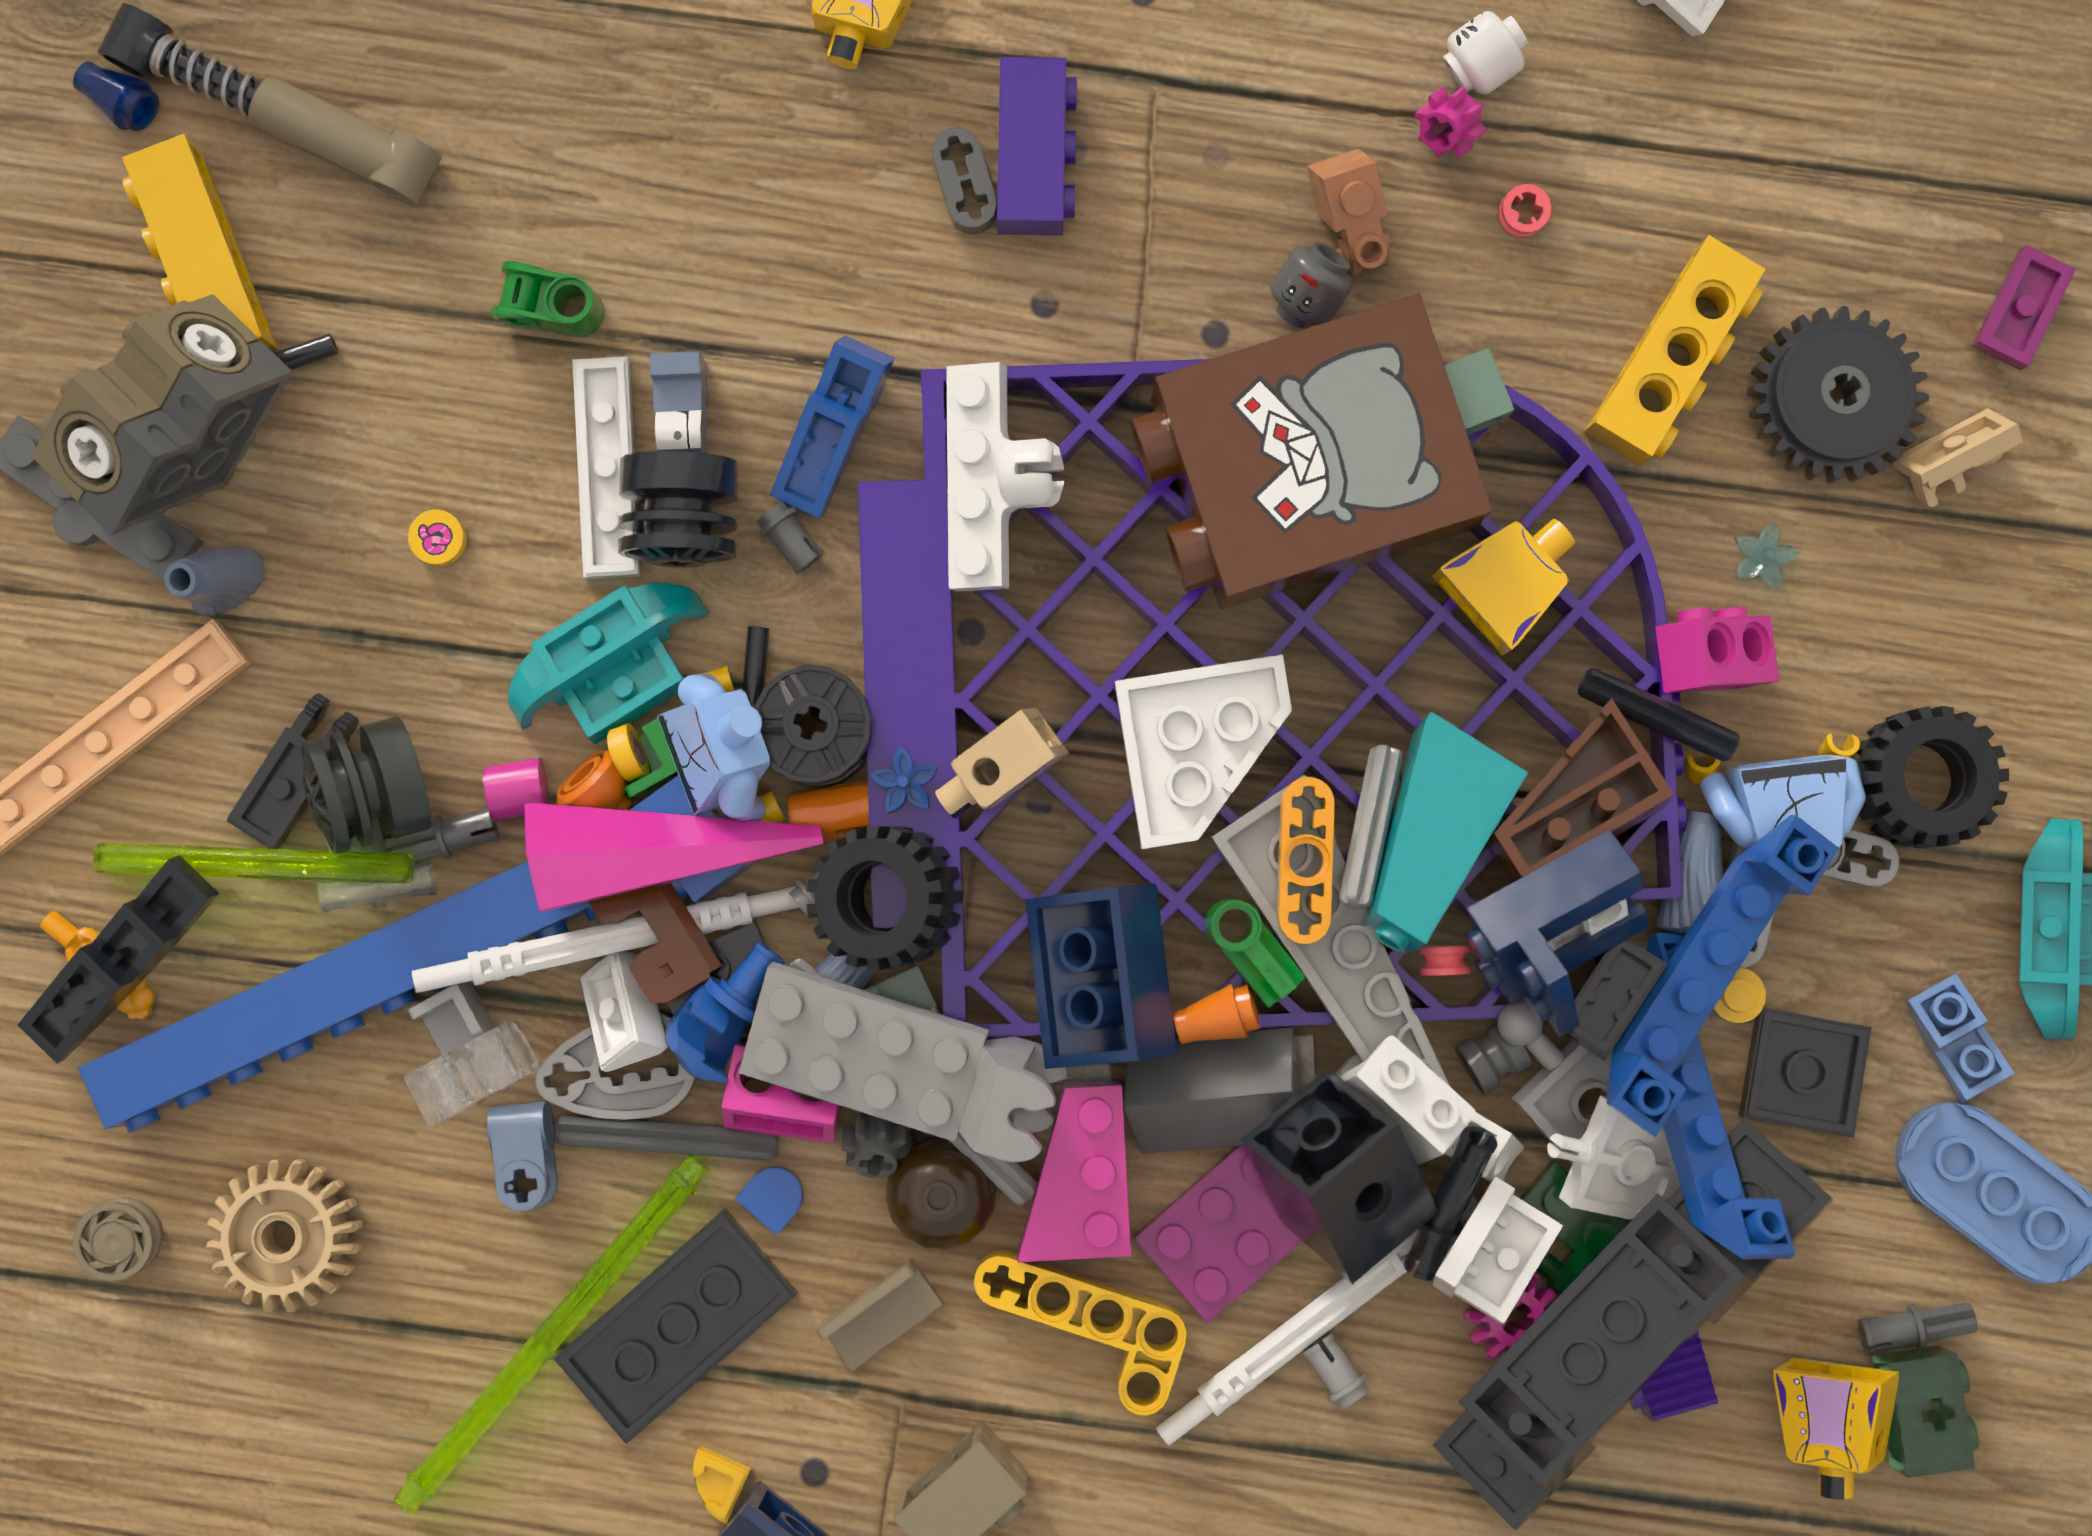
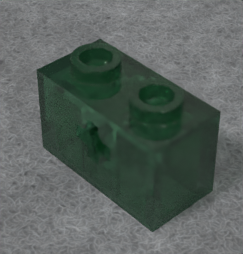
M1937 1345L1926 1347L1925 1350H1918L1916 1348L1872 1355L1875 1369L1899 1372V1383L1887 1445L1890 1467L1907 1478L1974 1469L1973 1450L1978 1449L1979 1438L1976 1425L1972 1417L1967 1416L1964 1394L1968 1393L1970 1389L1968 1372L1964 1362L1958 1359L1957 1354ZM1930 1400L1936 1402V1409L1929 1410L1931 1406ZM1929 1410L1927 1413L1928 1421L1921 1417L1922 1411Z

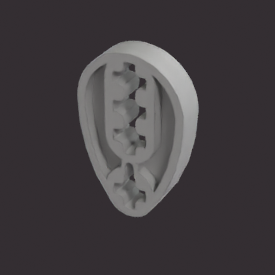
M660 1012L664 1032H666L667 1024L672 1016ZM589 1027L561 1044L538 1067L535 1083L539 1094L546 1101L573 1113L603 1119L629 1120L659 1116L676 1108L689 1096L696 1084L697 1078L687 1073L681 1065L678 1067V1075H672L669 1066H661L651 1070L650 1080H644L642 1071H633L623 1076V1085H617L614 1076H605L604 1071H601L592 1028ZM666 1049L665 1051L661 1052L660 1054L655 1055V1056H653V1057L661 1056V1055L667 1053V1049ZM558 1063H563L567 1072L589 1071L591 1074L590 1078L581 1079L568 1085V1094H562L560 1086H551L549 1082V1076L558 1072Z

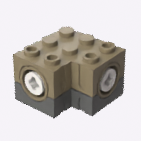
M213 294L191 302L183 300L168 310L151 316L142 314L133 319L123 331L122 338L125 340L123 347L120 348L117 356L110 363L100 366L97 370L91 372L87 369H80L66 379L60 389L62 397L54 413L44 421L40 428L42 436L31 457L77 502L81 501L80 505L111 535L122 532L134 524H140L161 515L173 507H179L202 497L205 493L212 490L215 491L227 486L234 474L235 468L241 462L255 438L258 428L263 424L277 400V395L281 388L286 384L293 372L262 341H258L259 338Z

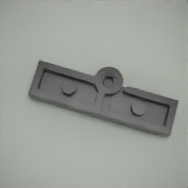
M18 415L1 438L0 470L57 509L54 516V528L62 540L76 546H89L101 539L162 582H164L165 572L170 565L179 559L197 552L204 542L165 514L158 515L140 524H134L122 532L111 535L80 505L81 501L77 502L31 457L42 436L40 428Z

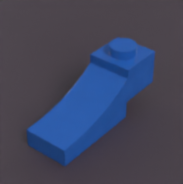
M847 335L834 342L815 393L810 395L770 496L819 519L825 514L852 450L872 409L877 404L895 360L894 357Z

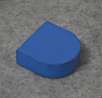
M771 1166L758 1172L735 1199L777 1235L800 1209L804 1198V1190L799 1177L793 1171L782 1166Z

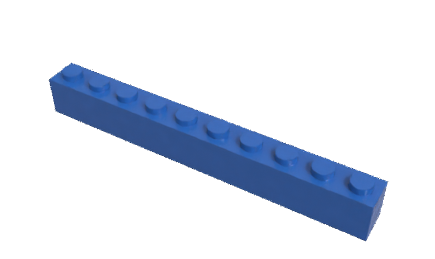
M528 861L80 1066L78 1069L104 1129L126 1126L128 1133H132L161 1120L157 1110L177 1102L181 1110L211 1097L212 1093L209 1086L228 1078L231 1086H234L263 1073L260 1065L261 1062L280 1055L282 1062H286L313 1050L314 1046L311 1039L331 1031L333 1038L336 1039L365 1026L362 1016L382 1007L384 1014L388 1015L415 1003L416 999L413 993L416 990L412 977L413 970L468 959V952H480L491 947L508 946L509 943H521L533 937L539 939L569 932L566 922L583 914H586L589 921L598 919L588 902L548 912L539 911ZM446 986V987H442V988H437V989H435V990H436V992H438V991H441V990H443V989H446V988H448V987H450V986Z

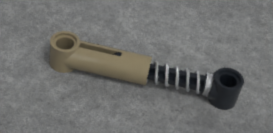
M121 4L97 51L105 60L144 80H150L151 76L157 75L159 77L170 76L176 85L186 83L193 93L203 91L210 101L220 99L227 109L239 108L242 116L248 117L250 126L357 175L384 193L412 206L419 205L442 159V156L433 148L405 133L396 130L387 131L273 76L265 78L260 83L255 80L254 73L252 72L245 76L238 72L237 65L235 64L228 68L221 64L218 56L209 59L204 56L201 48L195 51L188 49L184 40L178 41V38L172 35L173 30L151 14L130 4Z

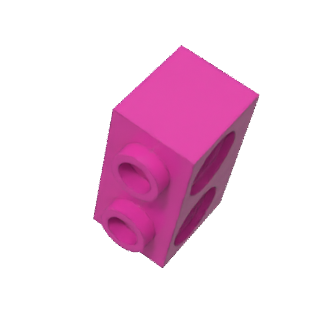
M1746 607L1727 608L1713 612L1711 608H1698L1677 612L1678 622L1655 627L1664 693L1735 690L1779 682L1771 616H1747Z
M734 1045L721 1107L725 1128L835 1144L841 1105L822 1099L815 1102L806 1101L799 1096L800 1092L772 1084L768 1090L761 1093L747 1091L744 1085L753 1077L739 1073L746 1046Z

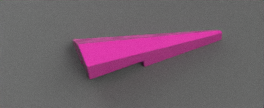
M542 803L524 805L527 861L539 911L546 912L826 845L822 827L815 825L753 820L741 821L728 818Z

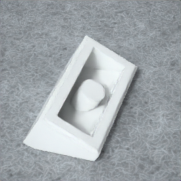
M627 951L607 955L580 977L601 1071L605 1072L653 1057L668 1048L658 1004H650L629 969L637 954Z

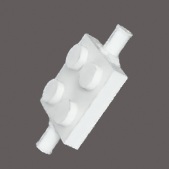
M1600 1095L1586 1132L1581 1139L1556 1133L1550 1137V1140L1555 1144L1548 1142L1547 1150L1550 1157L1573 1161L1559 1196L1571 1208L1632 1220L1657 1193L1667 1200L1680 1186L1664 1126L1656 1137L1649 1135L1609 1106L1606 1096Z

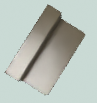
M911 1257L822 1321L816 1332L822 1341L826 1338L830 1340L850 1370L854 1371L942 1307L944 1302Z

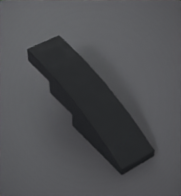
M180 855L168 859L136 899L124 903L92 943L78 949L18 1023V1026L57 1064L64 1061L149 975L220 893Z

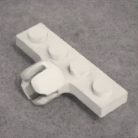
M1000 362L947 366L949 589L956 592L1009 589L1010 515L1019 508L1050 507L1060 500L1063 494L1064 481H1053L1052 474L1049 473L1064 471L1062 455L1059 447L1045 438L1016 441L1009 439L1007 426V366Z

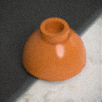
M601 750L594 753L571 772L557 792V805L628 810L630 808L632 800L626 795L625 790L628 781L623 779L618 773L609 750Z

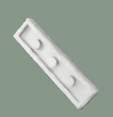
M627 356L574 359L572 361L583 577L586 580L641 576L640 560L622 557L618 553L619 538L639 534L638 532L622 529L619 526V516L638 511L636 502L623 499L619 495L620 458L635 453L630 360Z

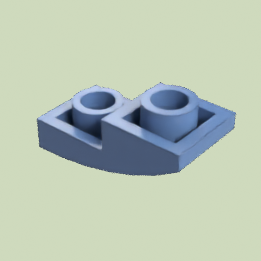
M1957 974L1952 975L1906 1002L1931 1054L1962 1104L2015 1074L1983 1026L1988 1020Z

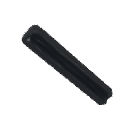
M1590 668L1585 672L1579 684L1577 693L1580 697L1601 707H1604L1612 698L1625 718L1715 759L1727 761L1736 752L1740 740L1737 732L1601 670Z

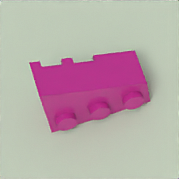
M1121 1080L1064 1082L1055 1115L1056 1118L1053 1122L1039 1174L1037 1189L1033 1195L1026 1226L1020 1242L1017 1262L1131 1256Z

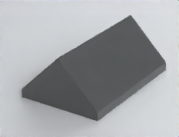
M1294 1026L1257 1029L1249 1032V1038L1193 1041L1181 1044L1179 1037L1175 1038L1177 1051L1175 1055L1126 1062L1123 1107L1141 1154L1243 1145L1241 1141L1243 1137L1302 1090Z

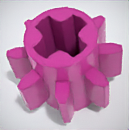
M1443 87L1439 88L1428 97L1429 104H1426L1415 113V117L1422 121L1418 140L1423 141L1430 149L1434 150L1435 157L1438 158L1450 149H1453L1458 158L1463 157L1473 148L1472 141H1476L1487 130L1486 127L1480 124L1481 110L1484 108V105L1482 103L1478 104L1474 98L1467 95L1465 87H1461L1450 97Z

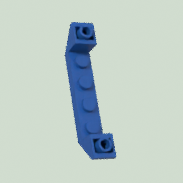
M1790 815L1733 860L1667 963L1664 971L1613 1048L1607 1104L1651 1136L1656 1137L1687 1089L1672 1078L1671 1074L1785 895L1809 896L1839 850V847L1797 815Z
M1655 933L1649 937L1646 951L1668 963L1686 934ZM1697 1034L1671 1074L1672 1078L1687 1089L1663 1125L1690 1223L1741 1259H1789L1795 1256L1796 1253L1780 1200L1745 1198Z

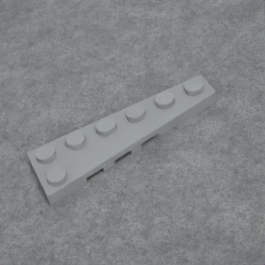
M1286 787L1212 836L1211 840L1294 963L1305 975V979L1361 1062H1365L1385 1038L1395 1036L1449 1085L1383 943L1374 936L1376 929L1364 922L1367 913L1366 907L1364 909L1353 908L1340 901L1339 894L1346 863L1336 844L1335 836L1333 837L1331 923L1327 933L1320 940L1310 944H1298L1288 940L1281 933L1277 924L1280 801ZM1305 787L1303 788L1302 796L1292 798L1291 802L1292 808H1298L1302 811V828H1295L1290 825L1289 836L1294 838L1308 834L1323 839L1322 826L1311 829L1312 812L1322 808L1318 799L1313 798L1312 788ZM1300 844L1292 850L1289 864L1296 875L1309 878L1320 870L1322 858L1314 846ZM1288 882V895L1300 893L1299 910L1289 912L1288 921L1298 925L1299 934L1307 935L1309 925L1319 923V913L1309 911V894L1321 896V884L1301 887Z

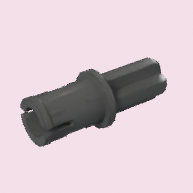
M484 807L482 810L445 820L440 815L435 816L430 829L396 839L388 835L384 839V847L390 863L398 867L439 855L449 859L452 858V852L491 841H499L500 835L497 822L492 820L488 807Z
M1969 1303L1918 1311L1917 1307L1913 1304L1907 1306V1311L1858 1319V1331L1863 1349L1867 1355L1916 1346L1918 1350H1925L1927 1341L1971 1334L1977 1331L1976 1315L1972 1305Z

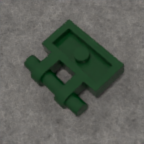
M1551 1160L1519 1199L1563 1225L1557 1238L1571 1249L1570 1252L1560 1262L1548 1251L1537 1268V1271L1547 1279L1546 1286L1552 1288L1559 1297L1580 1275L1587 1264L1590 1265L1628 1223L1620 1217L1569 1207L1559 1198L1569 1172L1556 1161Z

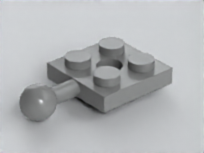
M1515 1001L1512 1004H1507L1500 1011L1497 1021L1501 1036L1510 1044L1516 1046L1526 1045L1529 1051L1544 1066L1511 1098L1512 1101L1550 1143L1555 1144L1550 1140V1137L1556 1133L1581 1139L1586 1132L1593 1113L1581 1115L1578 1108L1579 1099L1585 1091L1591 1088H1599L1601 1095L1607 1097L1612 1051L1604 1061L1573 1040L1560 1051L1542 1032L1543 1022L1539 1023L1525 1001ZM1566 1160L1572 1166L1573 1161Z

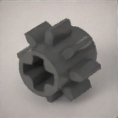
M863 1112L856 1114L855 1127L845 1126L842 1128L841 1150L847 1152L846 1165L848 1167L855 1166L859 1174L868 1178L878 1179L893 1174L897 1169V1159L906 1156L911 1149V1136L907 1134V1126Z

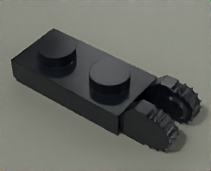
M319 693L312 696L291 728H285L226 820L272 851H279L309 805L302 779L304 760L301 744L303 741L309 740L307 736L316 729L328 710L329 699ZM348 711L334 722L331 730L322 742V747L328 761L333 760L330 748V735L340 731L348 742L356 729L359 719Z

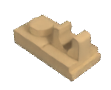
M1987 408L1903 452V456L1893 462L1894 468L1910 477L1916 498L1926 505L1934 507L1938 505L1935 491L1939 484L1944 482L1946 488L1957 494L1963 492L1966 487L1963 476L1965 470L1996 462L2003 456V453L2022 444L2023 440L2017 423Z

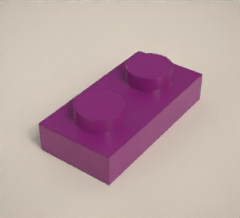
M2028 245L2018 250L1972 347L2020 371L2028 367L2076 269Z

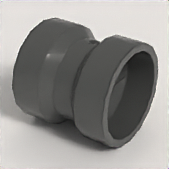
M1497 1022L1488 1027L1487 1035L1479 1040L1468 1039L1455 1047L1462 1065L1483 1095L1498 1088L1501 1079L1508 1074L1520 1075L1533 1067L1525 1047L1507 1042L1501 1036Z

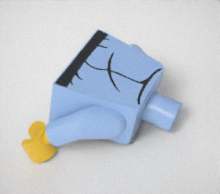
M725 666L684 678L678 686V696L685 705L662 713L657 718L693 815L721 808L727 816L741 821L753 820L778 823L786 821L772 791L760 797L756 796L758 781L770 765V756L760 732L762 726L761 716L750 705L748 697L742 689L734 690L729 667Z
M1829 733L1818 749V756L1725 766V775L1718 773L1721 761L1707 755V760L1711 765L1709 767L1698 766L1694 762L1691 753L1688 754L1686 760L1685 774L1689 781L1700 785V790L1714 817L1737 846L1749 849L1790 815H1797L1840 849L1843 836L1850 833L1866 800L1857 761L1852 759L1860 746V741L1855 735H1848L1843 743V751L1834 746L1833 736Z

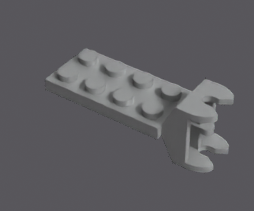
M772 962L767 967L739 1073L956 1142L959 1134H961L973 1152L1003 1161L1022 1162L1036 1157L1042 1148V1145L1031 1132L1046 1130L1053 1124L1056 1118L1048 1109L1054 1106L1056 1102L1055 1093L1049 1083L1067 1079L1069 1071L1068 1067L1045 1069L1041 1044L1016 1036L987 1040L989 1029Z

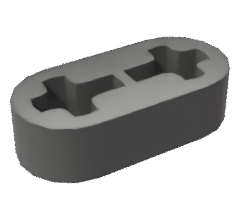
M950 128L942 132L934 142L932 152L935 171L953 225L963 233L970 235L980 234L988 230L995 222L997 216L996 195L981 145L976 136L966 129ZM953 144H959L962 151L971 150L972 152L965 156L967 170L965 175L958 176L955 163L952 160L943 161L942 159L949 156V146ZM971 186L975 200L981 203L987 202V205L981 207V217L978 219H971L968 212H958V209L965 206L963 188Z

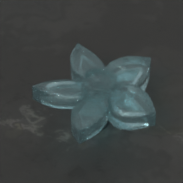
M1775 522L1770 523L1762 531L1759 540L1751 536L1734 537L1739 550L1749 556L1739 565L1737 578H1752L1760 574L1764 582L1774 588H1779L1783 578V570L1780 564L1789 563L1801 554L1792 546H1777L1779 543V531Z

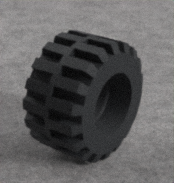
M1947 706L1917 708L1885 718V722L1875 724L1867 731L1870 738L1860 741L1859 749L1856 752L1860 756V760L1857 763L1866 796L1864 806L1859 813L1862 820L1872 819L1875 824L1870 830L1879 837H1892L1890 843L1901 847L1933 848L1960 844V840L1972 839L1981 834L1979 826L1991 825L1998 816L1992 810V807L2005 803L2007 792L1999 790L2000 782L2009 781V768L1999 769L1997 760L2006 756L2002 745L1992 747L1988 742L1995 735L1987 725L1973 726L1977 717L1968 712L1954 714V707ZM1919 745L1936 751L1945 760L1950 771L1951 785L1948 796L1943 804L1934 811L1925 809L1916 803L1908 793L1904 781V768L1907 759Z
M867 826V829H854L846 832V839H834L826 846L830 856L817 858L812 868L820 872L818 879H809L806 892L815 893V904L806 905L808 917L818 916L820 924L813 928L817 938H830L831 942L826 949L834 957L846 955L845 963L856 968L868 966V970H884L913 965L914 962L926 960L935 954L933 948L943 947L948 942L951 936L946 932V929L958 925L961 914L953 912L954 903H963V890L954 891L952 881L961 878L957 866H946L945 861L951 855L943 846L933 847L931 845L934 840L933 837L925 832L914 833L913 828ZM881 863L892 867L900 875L907 892L905 913L900 922L890 931L873 926L872 919L864 903V889L867 879L871 874V869Z

